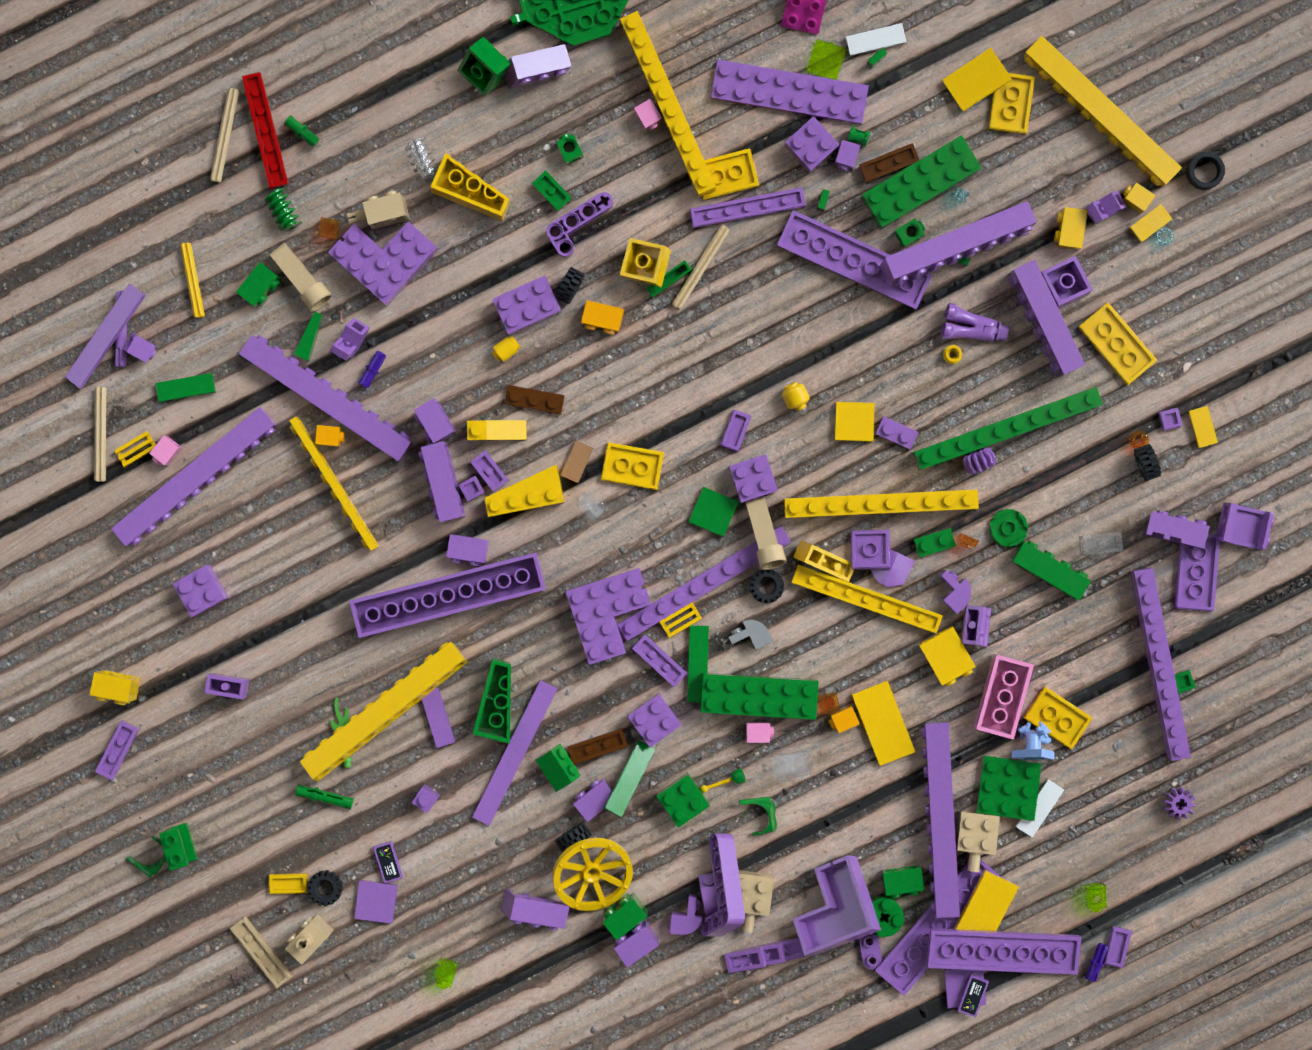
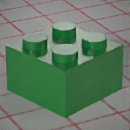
M482 37L468 49L457 71L480 93L486 96L500 84L511 62Z
M688 772L657 793V798L678 828L710 807V803Z
M634 892L631 895L625 894L619 899L620 902L617 906L611 905L604 911L605 914L602 922L616 941L647 917L648 910Z

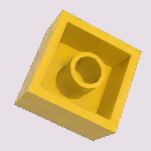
M629 238L620 276L627 280L662 287L671 250L663 245Z
M107 670L94 672L90 695L95 696V700L99 701L114 700L115 704H129L137 699L141 677Z

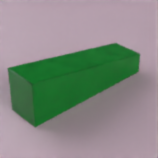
M684 260L665 274L662 287L649 285L646 289L654 298L692 272L693 269L687 260Z
M314 311L294 355L309 362L322 322V314Z

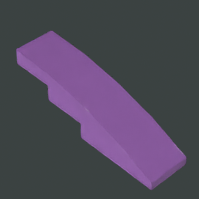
M799 937L724 954L728 973L763 968L766 965L805 957Z

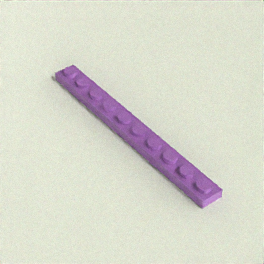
M782 526L774 530L779 545L784 547L791 543ZM757 541L617 624L626 640H630L758 563L756 552L759 548Z

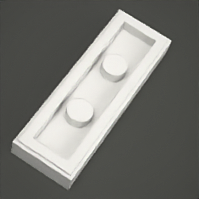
M900 23L846 36L849 55L854 56L906 43L903 25Z
M1047 779L1038 792L1035 821L1020 819L1016 827L1033 837L1064 792V789Z

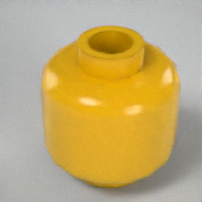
M796 381L783 388L784 391L781 396L788 409L799 411L807 407L805 403L809 401L810 396L802 383L798 384Z

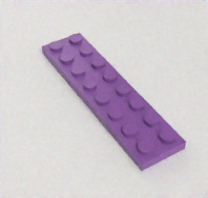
M717 60L711 99L862 125L869 85Z
M794 210L777 244L778 247L915 310L933 275L926 271L918 279L912 280V278H909L905 281L906 283L895 287L894 284L888 286L880 264L890 254Z
M981 859L979 872L967 871V863L957 874L960 915L984 869L1001 877ZM930 905L874 970L904 996L928 969L926 961L930 928L954 929L959 917L936 918V913H932Z
M930 928L926 966L927 968L1078 975L1082 937L1080 935Z

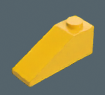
M526 420L467 421V440H527Z
M803 540L800 541L793 556L802 562L849 582L854 572L851 562Z

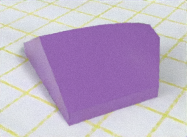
M890 549L891 569H870L877 582L887 587L903 585L915 561Z

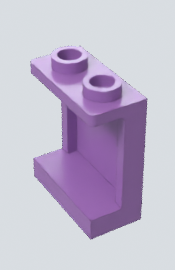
M1223 502L1215 540L1258 550H1266L1270 542V528L1274 524V513Z

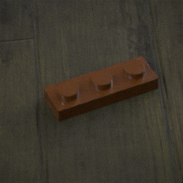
M911 143L861 163L859 168L865 183L908 167L920 159L914 144Z
M508 385L505 404L562 414L565 395Z
M620 728L567 747L573 764H577L628 747L623 729Z

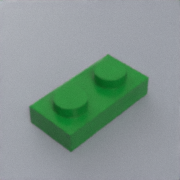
M546 170L532 182L533 186L558 212L572 200V197Z
M951 528L913 539L919 558L956 546Z

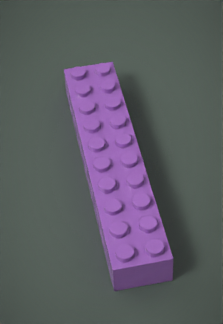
M536 552L350 600L349 602L358 637L361 638L543 591L547 588L538 553Z

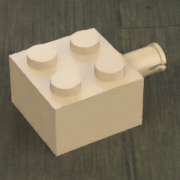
M396 191L387 192L384 197L380 198L378 196L366 198L367 201L362 202L363 210L347 213L350 225L367 220L368 225L373 230L410 220L405 199L400 192L397 193Z
M958 811L955 839L956 850L966 851L969 854L967 871H980L981 855H996L1000 816Z
M739 870L745 921L741 931L753 933L755 916H769L774 876L773 874Z
M318 914L314 918L310 916L300 927L302 931L299 932L297 930L286 941L289 945L285 950L301 965L334 931Z

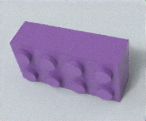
M442 441L421 447L419 457L421 463H424L426 466L424 476L426 482H430L431 489L428 490L430 499L435 501L436 508H433L435 518L439 519L440 522H446L466 517L447 442Z

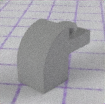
M754 619L742 621L745 628L738 627L730 631L732 635L728 636L732 644L750 636L756 650L773 642L766 626Z

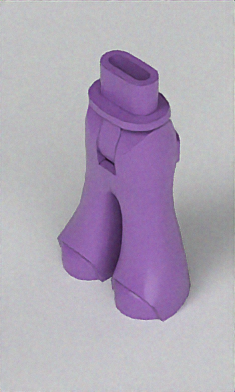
M948 303L944 313V320L969 324L973 328L944 322L941 328V339L966 338L994 342L1007 340L1009 326L1001 325V322L970 313L953 303Z

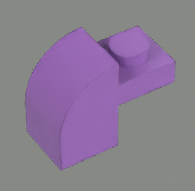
M1116 190L1100 200L1089 204L1086 208L1089 217L1097 224L1127 206L1119 191Z
M353 318L345 326L341 337L332 345L330 351L336 354L337 357L347 361L356 354L370 327Z
M944 570L939 576L952 590L941 600L954 613L958 614L970 600L971 587L965 578L958 582L959 577L952 570L950 572Z
M713 873L698 875L706 917L718 911Z
M689 894L687 913L672 911L670 934L687 935L694 932L700 926L702 914H695V911L699 912L700 900H696V894Z

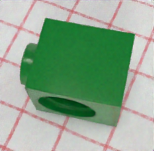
M567 133L559 137V141L556 143L566 165L584 158L574 134L569 135ZM566 144H573L575 146L574 150L566 152L564 150Z
M914 218L896 229L894 234L904 249L925 235L923 232L925 227L920 220L917 221ZM907 228L915 229L916 235L909 237L906 234Z

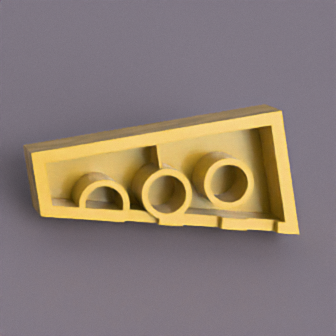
M445 152L431 184V192L503 222L510 206L509 198L490 184L484 182L475 173L473 174L464 165L451 158Z
M558 465L549 467L485 497L488 517L564 503Z

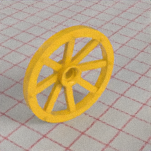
M589 838L571 845L559 856L554 865L552 880L558 897L566 905L577 910L594 911L612 905L626 893L632 881L633 867L628 853L618 843L605 838ZM602 847L603 849L594 861H590L586 849ZM610 850L616 852L622 858L621 860L600 864ZM580 851L585 861L584 865L567 862ZM625 866L623 880L603 872V870ZM563 868L581 871L560 883ZM584 878L575 899L564 892L563 889ZM600 878L618 886L613 893L605 898L598 882ZM589 883H593L599 900L582 901Z

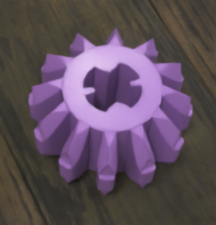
M990 447L978 449L962 458L963 465L968 474L982 472L996 464V457Z
M1179 787L1178 791L1175 788H1171L1172 795L1167 792L1165 793L1169 799L1163 800L1164 804H1168L1163 808L1164 811H1169L1168 816L1170 817L1175 815L1177 820H1180L1181 815L1184 819H1187V812L1190 814L1194 813L1190 808L1196 807V804L1192 803L1195 796H1189L1191 791L1188 789L1184 791L1183 787ZM1183 801V805H1176V802Z

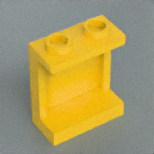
M949 626L918 644L942 686L952 685L956 682L955 678L961 675L963 677L968 676L973 672L972 669L976 667L953 626Z

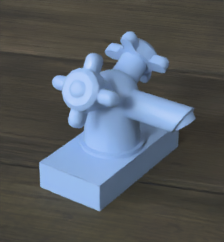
M1029 722L1019 728L1020 739L1024 740L1026 736V749L1012 750V758L1023 761L1054 759V751L1041 749V743L1048 744L1051 742V737H1048V734L1051 732L1050 729L1043 722L1038 723L1039 727L1036 730H1030L1031 723Z

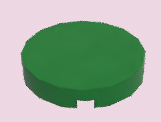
M1004 509L998 511L992 517L989 531L996 543L1001 546L1013 547L1019 545L1025 539L1028 524L1022 513L1014 509Z

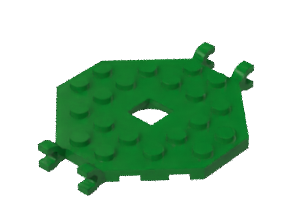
M519 0L523 13L512 15L510 18L513 27L523 22H528L575 47L610 36L629 0Z

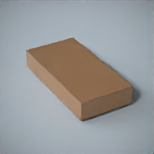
M575 441L561 476L579 483L594 448Z

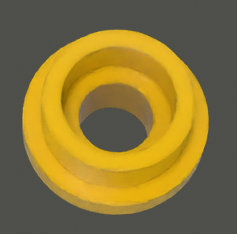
M950 345L943 351V358L949 364H956L962 359V350L956 345ZM951 351L956 353L955 358H950L949 353Z

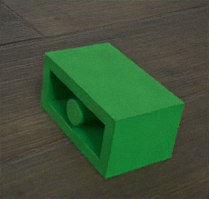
M259 262L236 293L258 308V306H263L268 300L267 295L270 291L277 289L280 285L278 281L281 278Z
M561 744L543 753L535 760L555 792L571 784L581 776Z
M920 865L881 870L884 893L890 898L901 897L903 893L918 895L920 891H924Z

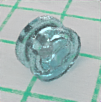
M955 186L954 193H951L950 196L966 203V197H969L970 193Z
M1167 227L1159 229L1155 234L1156 243L1162 246L1171 243L1174 238L1173 231ZM1167 232V237L1169 236V239L1162 241L1160 239L1162 238L1160 237V233L1163 234Z

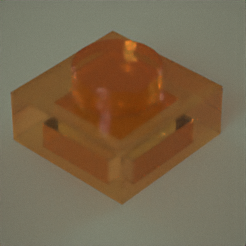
M321 217L318 237L338 240L341 221Z
M959 533L956 539L960 541V546L969 550L971 547L976 548L979 540Z
M836 691L818 695L821 714L841 711Z

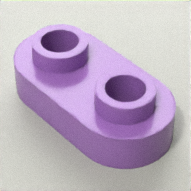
M872 933L859 938L864 966L874 970L882 962L878 937ZM867 938L873 940L871 944H866ZM871 957L876 958V961L874 963L869 962V959Z

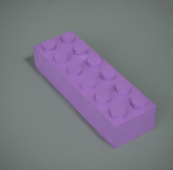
M1030 261L1008 273L1010 276L1008 277L1009 284L1012 288L1015 287L1018 293L1016 298L1020 305H1024L1026 310L1024 312L1025 317L1029 323L1032 322L1035 328L1033 329L1034 336L1037 340L1040 339L1043 345L1041 350L1044 356L1050 359L1051 364L1049 366L1052 373L1060 377L1084 366L1085 363L1036 261Z

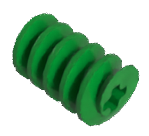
M281 188L270 193L264 201L265 203H270L268 209L273 210L271 213L272 217H277L275 223L280 224L278 229L280 231H289L301 225L302 221H295L299 215H292V212L296 209L295 207H288L292 201H285L289 195L282 194L285 188Z

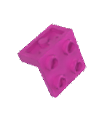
M787 0L781 26L818 34L826 0Z

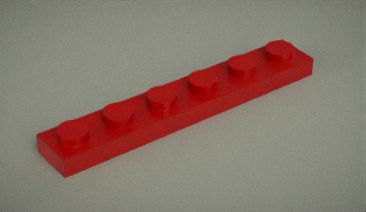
M257 72L242 76L269 188L273 189L289 185L262 73Z

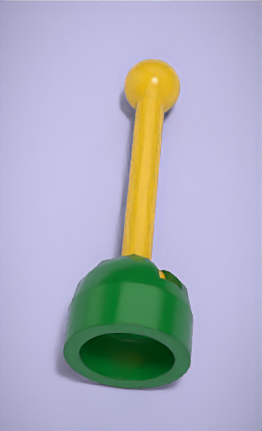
M739 768L732 772L731 778L708 786L703 785L700 790L706 793L708 789L731 781L735 784H742L746 782V778L742 768Z

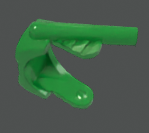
M771 797L739 800V805H760L766 809L769 815L767 828L764 831L752 832V835L756 836L776 831L775 803L771 802Z
M155 835L151 837L154 841L162 845L160 838H158L157 836L155 837ZM164 853L162 859L154 865H144L131 856H128L126 860L151 878L153 874L156 875L166 861V856Z

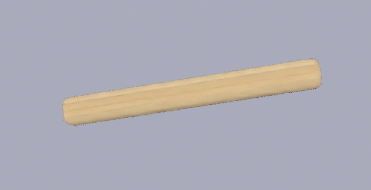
M229 88L227 92L210 180L213 182H221L239 95V91L234 88Z
M724 225L719 227L676 296L672 305L677 309L683 307L730 231L728 227Z
M105 387L95 388L94 480L97 482H104L106 480Z

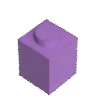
M842 140L834 165H837L838 169L848 172L849 169L853 170L861 145Z
M133 332L123 347L127 353L146 363L154 357L156 352V346Z
M424 784L411 803L428 813L440 794Z

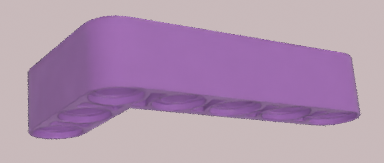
M712 833L709 838V848L718 911L702 920L700 930L703 936L721 937L743 925L745 912L734 838L732 834Z

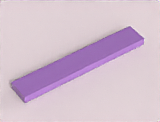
M803 187L691 208L689 210L693 228L802 208L806 207Z
M128 284L65 376L78 388L82 389L145 298L146 295L135 286Z

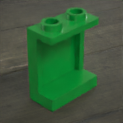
M187 822L169 827L159 833L170 871L189 865L190 861L198 859Z

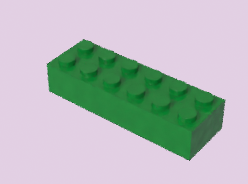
M963 135L865 192L862 194L861 199L881 230L979 172L982 167Z
M702 673L700 712L816 720L819 681L816 679Z

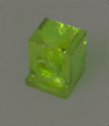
M1104 883L1084 884L1085 907L1091 909V912H1102V908H1107V886ZM1095 896H1100L1098 902H1094Z
M441 957L438 962L441 967L437 966L434 975L437 978L436 986L442 989L451 988L459 962Z

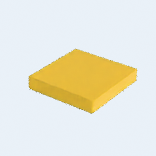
M836 402L835 440L873 441L875 403Z

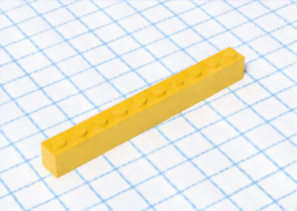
M638 11L620 18L624 33L698 198L715 191L716 185Z
M1042 35L1023 55L1024 61L1030 67H1035L1039 71L1038 74L1046 81L1049 80L1056 92L1059 94L1063 93L1071 106L1078 107L1081 110V115L1087 120L1090 119L1100 133H1105L1109 137L1108 140L1116 147L1119 146L1126 158L1129 160L1133 159L1141 172L1148 173L1151 176L1150 180L1155 185L1165 186L1179 172L1182 167Z
M978 489L784 499L785 518L979 509Z
M444 643L439 647L437 653L426 657L422 665L411 669L407 677L397 680L394 683V687L389 691L382 692L378 700L367 704L363 708V712L352 716L348 720L349 723L344 727L337 728L333 732L334 735L329 739H323L315 750H310L304 754L300 763L310 777L319 782L465 666L468 661L454 643Z

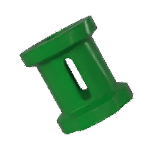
M851 126L847 141L866 147L870 131H861Z

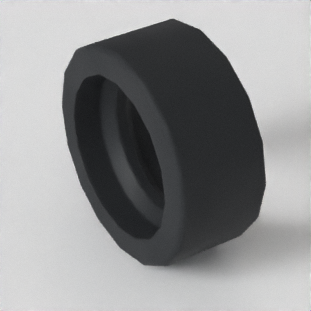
M1202 152L1190 160L1186 168V177L1189 183L1200 190H1209L1217 186L1225 175V165L1222 159L1217 154L1211 152ZM1201 160H1209L1216 166V177L1210 182H1202L1195 176V166Z

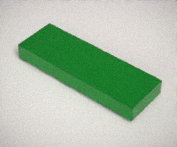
M213 373L155 383L159 402L216 392Z

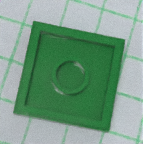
M703 487L689 522L724 537L739 501Z

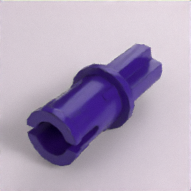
M376 351L369 365L365 366L367 368L358 383L369 388L376 374H379L378 370L386 358L384 353Z
M1098 943L1093 959L1090 958L1089 960L1090 965L1085 975L1086 979L1097 982L1100 970L1105 965L1103 960L1108 949L1107 945Z

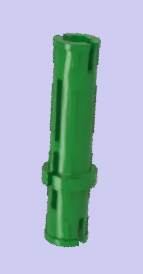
M300 784L297 785L295 796L311 799V802L319 801L349 810L352 809L354 798L319 790V787L311 788Z

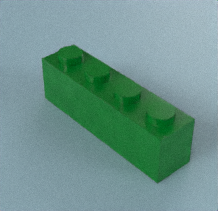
M1030 540L1028 542L1022 541L1011 562L1075 600L1080 601L1091 580L1087 579L1088 575L1079 569L1077 572L1072 570V565L1064 560H1061V562L1055 560V555L1051 552L1038 550V545Z

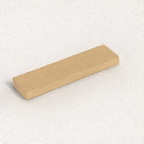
M246 916L230 928L276 989L292 977L288 969Z

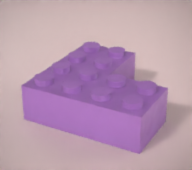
M408 221L383 249L353 224L342 236L345 240L342 242L339 239L328 253L388 306L439 249Z
M640 568L566 591L589 665L626 653L615 616L651 605L646 588H641V585L645 583Z
M847 855L833 861V863H827L814 869L826 906L793 918L804 956L819 955L881 930L856 856Z

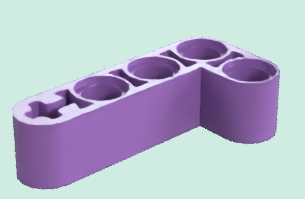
M599 193L548 225L547 235L561 257L569 258L574 253V246L569 238L570 234L612 209L613 198L609 193ZM602 198H604L605 200L609 199L608 205H600L598 207L600 211L597 212L596 207L593 203L596 202V205L598 206L602 203ZM587 207L594 210L593 215L590 217L583 215V210ZM571 217L577 219V224L573 227L567 225V220ZM555 227L561 230L560 235L557 237L550 235L551 229ZM563 244H569L571 246V249L568 253H562L560 251V248Z

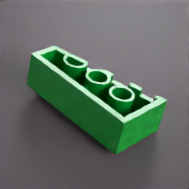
M491 657L472 733L510 743L511 663Z

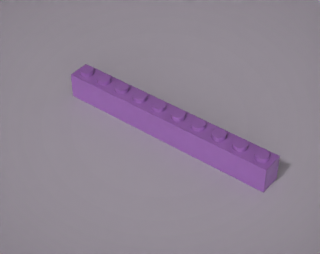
M251 335L239 353L241 356L401 462L413 444L408 434L403 431L398 433L394 430L395 426L387 420L383 423L378 419V414L372 410L367 412L362 409V403L356 399H353V401L346 398L347 393L339 388L334 390L330 387L332 383L323 377L321 380L314 376L316 373L308 367L303 369L299 366L300 362L292 356L288 359L282 355L284 351L275 345L273 348L267 345L268 340L261 335L257 337Z
M259 407L112 527V531L125 546H136L142 541L141 537L147 533L149 535L156 530L157 527L155 525L160 521L162 523L167 521L172 516L170 514L175 509L177 511L187 504L185 501L188 498H194L200 494V489L205 484L206 486L212 484L216 480V475L219 473L224 474L228 471L233 461L238 462L245 457L244 452L249 448L251 450L256 448L260 444L259 440L264 436L267 438L275 432L276 423L262 407Z
M1150 567L1130 571L1166 756L1171 761L1190 758L1191 755L1154 570Z
M925 723V727L921 728L922 739H926V747H922L923 758H927V766H924V778L928 777V785H925V797H929V805H926V816H930V824H927V835H931L932 842L928 843V853L932 855L933 863H929L930 874H933L934 882H930L931 894H935V901H931L932 913H936V918L960 917L949 723Z

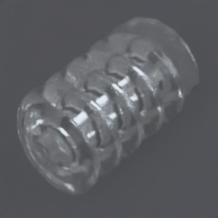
M426 137L414 139L408 142L405 147V151L410 152L407 157L413 159L410 162L411 166H416L413 169L414 173H419L416 176L417 180H426L436 175L434 170L438 167L437 165H431L435 158H428L432 151H425L429 144L422 143Z

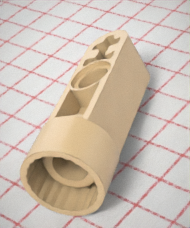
M285 242L270 254L302 294L301 300L311 312L320 309L331 299L332 294L325 285L315 280Z
M765 496L746 501L759 548L756 554L760 568L762 570H770L784 565L787 562L782 545L778 544Z

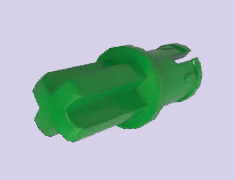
M291 115L285 120L284 125L292 130L297 138H302L312 147L318 144L319 137L307 129V125H302Z

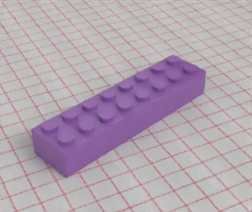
M1026 201L885 257L880 264V268L888 286L894 284L897 287L906 283L905 281L909 278L915 280L922 277L926 271H930V273L935 272L946 263L950 266L957 263L962 257H965V259L973 257L981 249L985 252L994 248V245L999 242L1000 245L1010 242L1015 236L1021 238L1033 230L1032 227L1037 221L1029 202Z

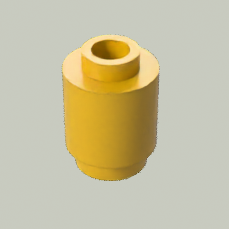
M511 335L509 338L505 337L494 345V351L491 353L498 362L502 360L504 363L518 353L517 350L521 347Z

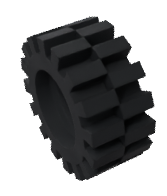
M570 267L560 284L555 298L570 304L585 274Z
M1147 444L1134 449L1135 462H1137V468H1139L1144 481L1160 477L1162 474L1161 467L1159 466L1160 463L1152 446Z
M761 569L754 573L750 579V592L757 601L772 603L782 596L784 582L776 571ZM766 578L771 579L774 583L773 591L768 594L761 592L759 588L760 582Z
M581 822L559 836L555 842L563 853L571 845L588 839L592 834L585 823Z
M322 870L314 874L307 884L309 899L311 898L314 904L318 903V906L324 905L325 907L334 904L340 898L343 891V882L340 881V876L335 875L334 871L329 872V870ZM327 881L332 885V892L329 895H322L318 891L320 882Z

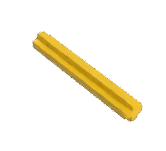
M182 243L180 248L193 316L201 318L205 314L192 246L190 243Z

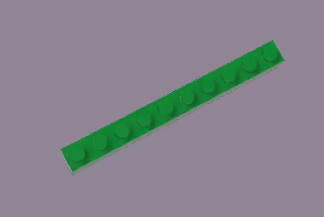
M1097 387L912 453L918 470H922L1103 405Z

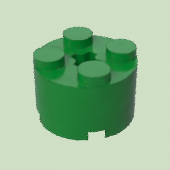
M877 895L871 898L881 928L880 931L874 934L879 937H889L896 934L904 923V913L899 903L894 898L886 895ZM882 912H883L884 914H887V915H886V916H887L886 919L881 918V915H880V914H881Z

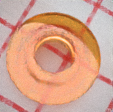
M1138 430L1130 435L1129 442L1136 449L1147 445L1149 437L1144 431ZM1138 436L1142 438V442L1140 444L1136 443V438Z

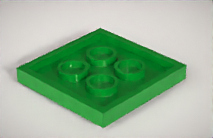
M984 755L977 813L1035 821L1042 763Z

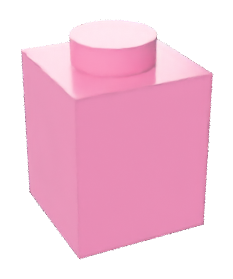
M651 99L634 108V112L645 131L649 129L653 131L661 126L662 117Z
M164 435L151 450L150 454L153 456L152 460L158 465L169 466L182 450V447L169 436Z
M746 722L747 743H770V738H774V726H770V722Z

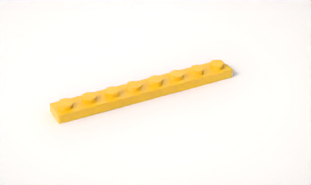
M295 416L289 420L292 424L289 426L295 436L299 435L302 440L300 445L305 452L309 451L312 456L310 461L315 468L319 467L322 472L320 477L325 484L329 483L332 490L330 493L336 501L339 499L342 507L340 508L343 514L351 518L353 530L361 534L363 546L371 551L380 547L300 418Z
M798 564L791 581L794 584L936 634L943 615Z

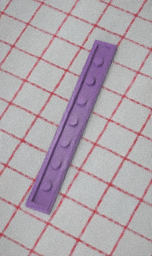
M540 680L473 818L490 826L558 688Z

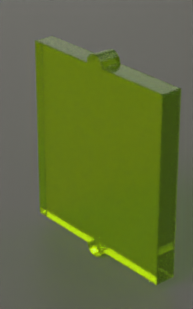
M817 39L806 71L819 75V77L837 80L847 48L835 45L833 42L828 43Z

